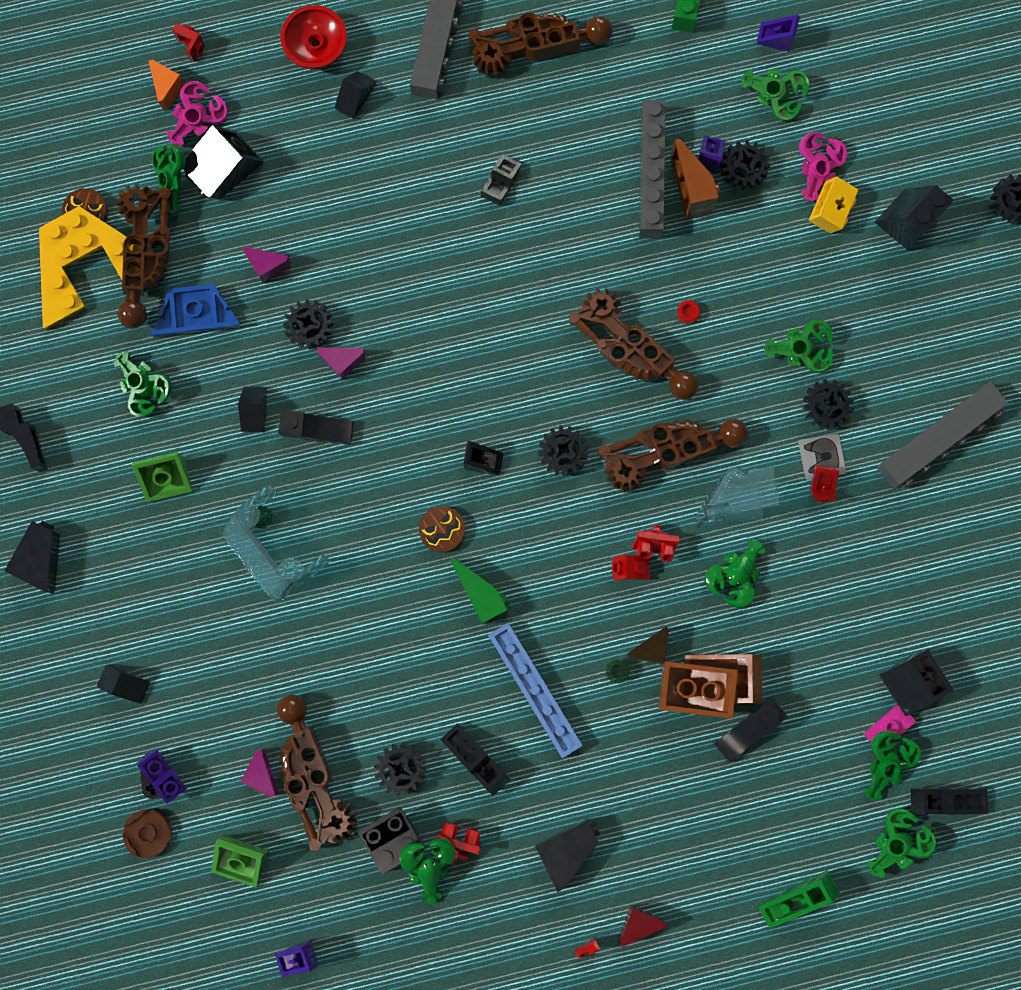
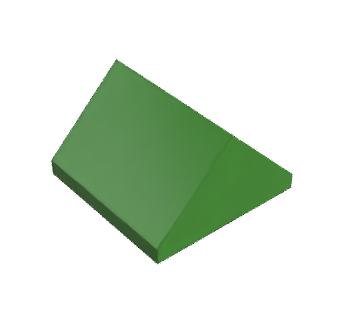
M178 452L132 463V468L147 502L192 492L186 458Z
M222 836L217 838L215 842L211 872L257 888L269 850L228 836Z

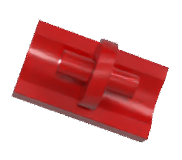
M654 524L652 530L644 529V532H637L636 539L632 543V550H637L639 559H649L652 556V552L659 553L661 561L671 562L679 544V536L667 535V532L660 531V525Z
M446 822L442 833L438 834L437 839L446 838L455 846L456 857L451 865H455L457 859L467 860L468 854L459 852L460 849L475 854L479 853L481 846L479 845L480 831L468 828L465 840L455 837L459 825Z

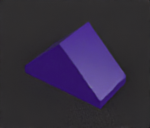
M797 14L762 22L756 43L789 52L796 36L800 16Z
M704 135L698 160L709 172L717 173L723 157L725 140Z
M311 939L274 953L282 977L311 971L318 964Z

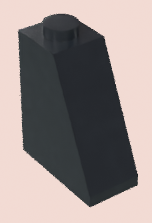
M43 520L40 524L32 521L4 571L44 592L53 594L56 586L60 534L53 531L55 526Z
M585 819L535 845L557 892L565 887L599 843L596 837L600 834L594 822L589 824L588 820Z

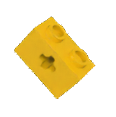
M837 176L825 181L809 222L830 234L842 230L848 222L847 216L850 209L856 203L857 199L855 197L859 189Z

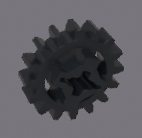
M746 140L744 145L737 141L735 147L730 145L727 150L728 152L723 153L722 158L724 160L720 163V167H723L721 174L728 175L726 182L728 183L732 180L734 182L733 188L739 184L742 190L745 189L746 185L753 189L755 182L761 185L762 178L766 179L768 175L766 170L770 168V163H767L769 155H763L764 147L756 148L757 142L751 146L749 145V140ZM736 155V160L731 163V159ZM759 167V172L754 175L755 170Z
M1011 174L1006 179L1002 178L992 189L994 193L990 196V199L995 201L991 204V208L998 209L995 215L1002 214L1003 222L1009 218L1010 224H1014L1017 219L1021 224V174L1015 179Z
M306 299L305 305L298 301L296 309L291 306L289 307L292 313L291 315L285 314L288 322L283 323L285 329H289L285 334L287 337H291L290 341L292 344L298 342V346L301 349L306 344L308 349L311 350L312 344L321 347V340L326 343L328 342L326 334H333L329 327L334 326L332 320H329L332 315L330 312H326L327 308L325 305L319 308L317 300L311 305L309 300ZM318 314H320V315L322 316V318H323V324H321V322L317 321V320H318ZM312 321L313 325H308L306 328L304 324H309ZM294 325L300 328L299 335L295 333Z
M824 379L821 385L816 382L813 385L814 389L809 388L806 391L809 396L803 398V401L807 404L802 409L809 412L806 415V419L812 417L814 419L812 425L820 423V429L822 430L826 425H828L829 430H833L835 424L841 427L843 421L847 422L850 419L847 413L854 411V408L849 406L854 402V399H848L851 391L844 392L845 384L838 387L836 386V380H833L831 384H828L827 379ZM826 391L824 396H816L817 393ZM828 399L829 405L832 406L829 410L827 408V404L825 403ZM833 413H841L840 416L830 419Z
M562 425L559 426V431L557 432L551 428L550 436L547 434L543 435L546 442H539V447L544 449L538 451V456H544L541 464H548V472L555 469L556 476H558L560 471H563L564 476H567L569 470L575 474L577 472L576 466L580 468L584 466L581 459L587 460L588 455L583 452L588 451L589 447L582 445L586 438L582 437L579 439L580 431L577 430L575 433H572L571 426L567 428V431L563 430ZM558 437H568L564 440L557 439ZM575 443L577 444L579 449L578 456L573 451V446ZM548 446L554 451L551 459L548 455ZM568 446V454L563 453L558 457L559 447L563 449ZM561 462L570 463L569 465H559Z
M394 743L392 744L391 751L387 748L383 749L385 756H377L381 763L374 765V768L379 769L380 772L375 775V778L382 779L379 784L380 787L385 784L388 786L387 793L394 789L396 796H399L401 790L404 791L405 795H408L410 787L413 790L418 789L415 784L416 782L423 783L424 780L420 777V774H425L427 770L421 769V765L425 764L426 761H419L418 757L422 753H413V745L406 749L405 743H401L400 748H397ZM395 753H404L398 760L389 758ZM411 758L416 764V772L411 769ZM405 764L404 769L407 773L397 775V769L393 765ZM385 767L389 768L391 774L389 780L385 774ZM407 778L411 780L406 785H397L400 779Z

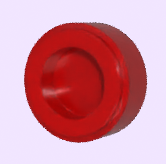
M685 300L680 303L677 309V317L682 323L692 324L698 319L700 307L695 301Z

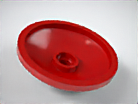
M310 5L299 8L288 16L281 29L280 41L285 55L292 63L305 69H322L336 62L343 54L347 44V31L344 22L336 12L324 6ZM314 43H319L318 46H313Z

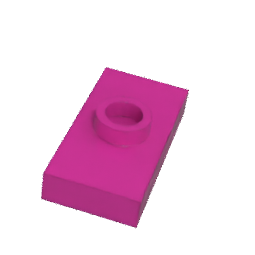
M896 704L869 727L863 735L871 743L875 735L881 731L889 730L901 735L916 721L910 714L905 716Z

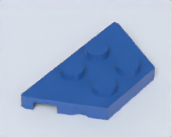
M214 284L172 288L167 291L165 303L159 311V319L155 329L152 328L151 335L155 338L238 328L240 323Z

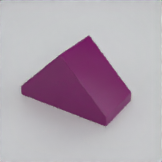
M246 246L243 248V252L263 283L291 267L292 263L286 255Z
M317 347V353L320 358L342 380L366 359V353L363 348Z
M260 749L255 752L241 783L269 797L279 795L266 750Z

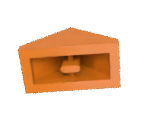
M150 60L149 65L157 99L163 111H166L170 108L185 84L179 74L154 60Z

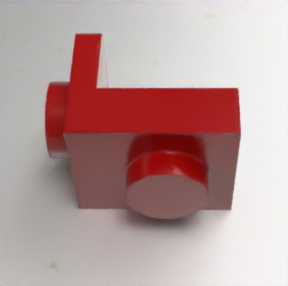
M176 23L172 31L177 41L188 45L186 53L189 59L195 62L197 57L201 56L204 51L202 37L191 26H182Z
M815 465L809 491L816 501L827 503L829 500H836L835 489L839 469Z
M634 555L613 557V580H650L649 559H639L638 556Z

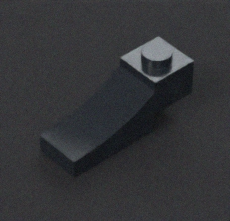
M14 404L0 407V431L7 435H12L16 439L32 469L37 472L47 470L35 426L28 422L24 423L20 408Z
M281 410L278 433L282 437L302 438L305 441L351 445L354 422L320 417L304 412Z
M769 698L713 744L728 762H732L751 745L775 729L788 716L773 698Z
M457 723L440 739L493 796L511 780L460 724Z
M912 788L911 813L948 815L988 814L987 789Z

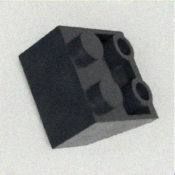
M928 649L914 652L879 674L905 716L937 702L954 691Z
M401 806L358 831L381 875L400 864L399 856L404 847L412 843H423L415 826Z

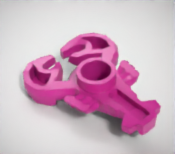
M190 81L180 90V98L185 109L183 110L180 104L176 105L172 114L179 120L178 124L175 127V131H168L166 134L169 137V141L175 145H184L182 138L192 131L198 136L202 135L208 129L207 126L202 125L203 123L215 126L222 124L227 118L228 110L226 104L216 95L213 98L218 106L215 108L210 100V115H207L203 104L192 103L191 100L206 98L204 94H198V91L210 93V90L200 82Z
M818 132L808 133L801 139L799 144L800 154L807 160L803 162L802 174L807 176V190L801 191V195L804 196V200L810 202L818 200L819 194L817 191L823 182L825 183V181L836 176L835 172L829 173L830 170L841 167L847 158V148L841 141L829 138L827 141L832 144L834 150L831 146L826 145L829 160L822 152L813 154L812 151L820 148L823 144L822 142L816 143L815 140L825 139V136Z

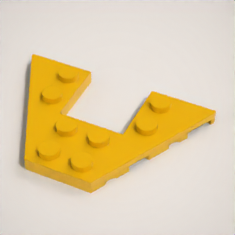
M80 206L39 228L43 328L46 330L86 308L65 272V268L104 248L122 279L123 246L126 236ZM132 244L129 250L135 252L140 250L141 246ZM131 266L128 269V272L132 274L140 271V268L137 266Z

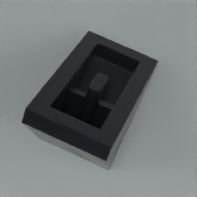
M358 71L344 78L334 108L354 119L376 85V81Z
M243 387L238 402L241 432L265 433L267 387Z
M467 441L463 462L464 470L500 475L504 453L472 441Z
M106 664L97 687L111 695L141 704L150 681Z

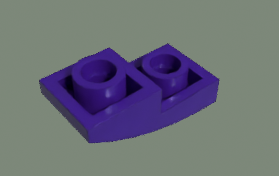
M156 748L136 763L166 804L187 789Z

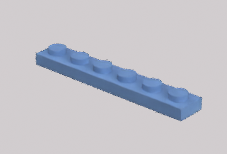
M509 623L488 635L560 756L564 758L582 747L583 745Z

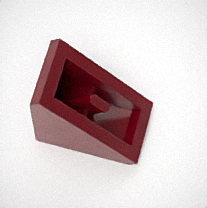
M630 906L619 941L621 946L624 947L666 928L667 925L662 918Z

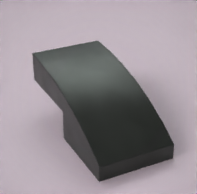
M502 154L493 167L491 176L482 188L480 196L500 206L512 186L522 163Z

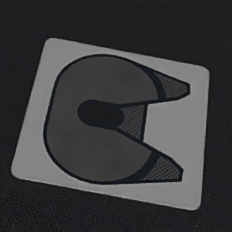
M838 434L800 439L798 441L806 480L812 479L815 465L835 467L839 469V475L846 474Z

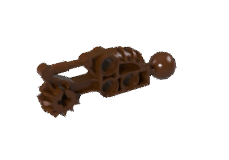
M529 12L522 14L519 18L507 21L506 26L481 31L472 29L469 32V40L475 47L472 52L474 55L473 63L477 67L479 74L485 72V76L488 78L490 73H493L497 78L498 71L505 73L506 66L511 64L512 57L524 55L531 61H540L579 51L580 42L589 40V42L595 45H602L608 42L613 29L610 21L603 16H594L589 19L585 27L577 29L575 21H568L564 15L558 16L557 13L547 15V13H543V16H539V14ZM506 32L515 37L503 42L488 39ZM553 40H559L560 42L554 43V42H552V41H553ZM533 45L539 46L537 48H531V46ZM488 46L490 47L491 56L493 58H490Z
M137 183L135 184V189H131L127 185V192L120 191V199L116 200L117 205L120 206L118 209L119 214H125V221L133 224V234L126 237L123 246L122 291L123 295H126V301L120 305L117 312L120 323L130 329L139 328L145 323L147 309L140 303V295L144 296V293L149 292L148 289L158 288V283L164 279L163 273L167 271L165 264L169 260L170 234L167 222L169 200L171 199L170 190L168 188H161L160 190L152 191L146 186L140 190ZM135 201H139L137 207L134 206ZM160 203V227L151 235H147L148 219ZM132 244L141 246L140 250L135 252L129 250V247ZM158 245L164 247V251L161 253H155L152 249ZM131 266H137L140 268V271L132 274L128 272V269Z
M597 288L595 289V295L592 293L587 294L589 300L582 301L581 310L570 313L569 323L572 326H576L585 336H588L597 345L598 351L610 364L617 367L620 371L624 370V374L627 376L631 375L635 377V380L642 379L644 382L652 378L660 380L664 376L670 381V392L680 400L691 399L697 393L699 384L697 378L692 373L686 371L679 372L674 367L675 359L641 327H627L619 320L622 314L621 309L618 308L621 305V301L615 300V292L608 295L607 288L604 289L603 293H600V290ZM598 305L601 307L606 305V310H598ZM585 322L604 326L616 339H600ZM636 334L641 340L637 343H632L628 337ZM616 350H621L625 356L621 359H616L612 356V353ZM647 350H654L657 356L650 359L645 356V352Z
M685 419L684 422L675 420L672 424L669 422L656 424L653 427L638 432L636 437L628 440L619 441L608 446L602 445L599 447L598 454L606 462L604 471L607 474H611L606 477V481H614L611 488L616 489L619 485L621 486L620 493H624L625 487H628V490L633 492L632 484L637 487L641 486V482L638 479L646 477L647 468L659 465L661 468L669 470L714 454L717 446L723 444L731 448L740 447L748 438V429L742 421L729 419L720 426L719 432L711 434L709 429L701 428L697 421L692 423L688 419ZM656 432H663L666 435V439L659 441L655 439L654 434ZM636 443L651 449L637 456L615 453ZM693 445L696 448V452L689 454L684 450V446ZM664 453H671L675 459L672 462H667L662 458V455ZM621 467H623V469H625L626 472H629L628 477L625 478L624 474L620 475L622 469Z
M290 694L281 698L277 705L278 717L284 723L290 724L294 732L287 739L288 743L280 749L282 751V755L279 757V761L282 762L280 772L284 773L282 779L285 784V792L294 810L299 811L303 821V827L310 841L309 848L312 851H317L326 841L336 843L339 836L343 841H346L348 839L347 833L350 835L355 833L351 826H357L359 822L351 819L357 815V811L348 812L352 806L350 803L343 808L342 799H332L327 785L332 778L331 769L314 728H307L305 724L306 703L300 696ZM308 747L315 751V758L313 760H308L305 756V750ZM316 770H321L324 773L325 778L322 783L317 782L314 778ZM295 779L302 783L301 792H296L292 788V782ZM311 794L320 812L317 833L305 809ZM336 817L342 818L343 822L340 823V826L339 824H332L324 828V826L333 822V820Z

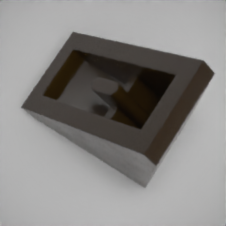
M667 626L630 651L626 656L629 659L664 664L669 634Z

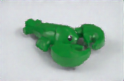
M769 69L767 77H756L753 75V70H748L747 73H744L741 79L743 83L741 87L743 89L749 86L753 87L754 90L760 93L757 101L765 107L768 106V101L770 100L772 112L776 119L788 121L798 115L802 107L801 102L792 110L790 107L796 101H789L783 105L780 102L790 97V91L787 86L789 83L794 94L798 96V88L801 87V98L806 97L810 84L808 76L804 72L795 69L789 71L780 79L778 77L782 71L777 69Z
M168 144L167 147H158L152 153V165L158 174L159 188H168L171 193V199L169 200V212L171 214L180 212V205L177 202L180 196L181 170L185 168L186 162L182 149L175 144ZM169 149L171 153L165 154L166 150Z
M821 319L811 320L806 324L799 336L800 328H794L787 331V340L774 343L772 338L767 339V344L764 345V352L767 354V358L772 359L775 353L788 356V365L798 367L801 366L799 361L801 359L807 369L813 373L825 371L833 360L832 348H828L824 358H822V353L825 352L824 348L819 350L812 358L810 356L816 347L814 341L810 338L811 335L819 342L824 343L821 334H825L828 343L832 342V329L828 323Z
M128 351L120 352L115 357L116 360L113 363L115 367L121 366V370L126 378L119 382L123 393H127L131 389L128 409L134 416L147 417L154 413L157 406L153 405L150 408H146V405H152L153 402L139 399L140 396H151L154 394L156 399L160 397L158 403L162 404L171 395L172 381L165 374L156 373L149 375L148 372L151 371V368L144 361H141L138 367V365L129 360L131 353Z
M750 539L747 542L749 549L741 554L740 557L734 552L729 553L723 561L730 563V565L717 564L710 566L705 573L704 581L707 589L717 596H720L721 593L718 591L716 584L719 583L722 590L725 588L723 574H726L730 585H742L743 589L732 590L728 593L729 595H736L737 599H730L728 597L724 599L727 604L735 608H744L750 605L755 597V590L749 578L754 583L757 582L760 570L754 567L757 555L765 554L766 551L763 548V544L757 540L752 541Z
M889 730L881 731L875 735L871 741V749L875 753L877 761L871 762L869 773L873 774L871 787L864 788L863 791L867 798L873 801L876 799L880 801L883 798L880 792L889 782L897 785L904 777L900 770L909 769L918 763L921 757V750L911 739L902 738L908 748L905 749V746L900 744L901 759H899L895 750L892 749L898 743L892 739H901V736L897 732Z
M892 810L885 817V826L889 838L887 839L883 832L880 833L875 844L882 850L876 862L868 861L867 863L870 867L869 871L875 877L879 876L881 879L885 877L884 869L895 862L901 869H905L913 863V860L907 858V856L929 858L935 852L937 844L935 836L926 826H921L925 839L921 838V833L917 830L916 847H913L910 834L897 832V829L913 827L912 824L904 822L906 819L912 820L915 823L918 822L915 815L908 810Z
M438 838L429 842V846L432 847L430 851L439 858L438 860L426 858L421 861L425 853L424 850H420L424 848L423 843L408 844L402 849L399 856L400 865L409 873L411 883L414 885L422 884L425 893L421 895V899L423 902L427 901L429 905L437 903V900L442 898V892L437 890L439 880L447 878L449 870L447 864H451L456 857L455 846L446 838Z

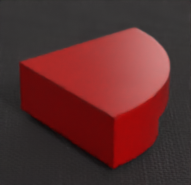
M592 938L574 949V952L578 958L582 959L588 953L589 955L596 953L600 948L595 938Z

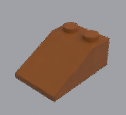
M675 139L670 158L685 218L687 220L710 215L717 205L718 197H720L719 185L714 183L713 176L681 139Z
M685 655V664L738 670L734 703L763 704L761 655Z
M664 661V664H662L658 709L733 719L738 670Z

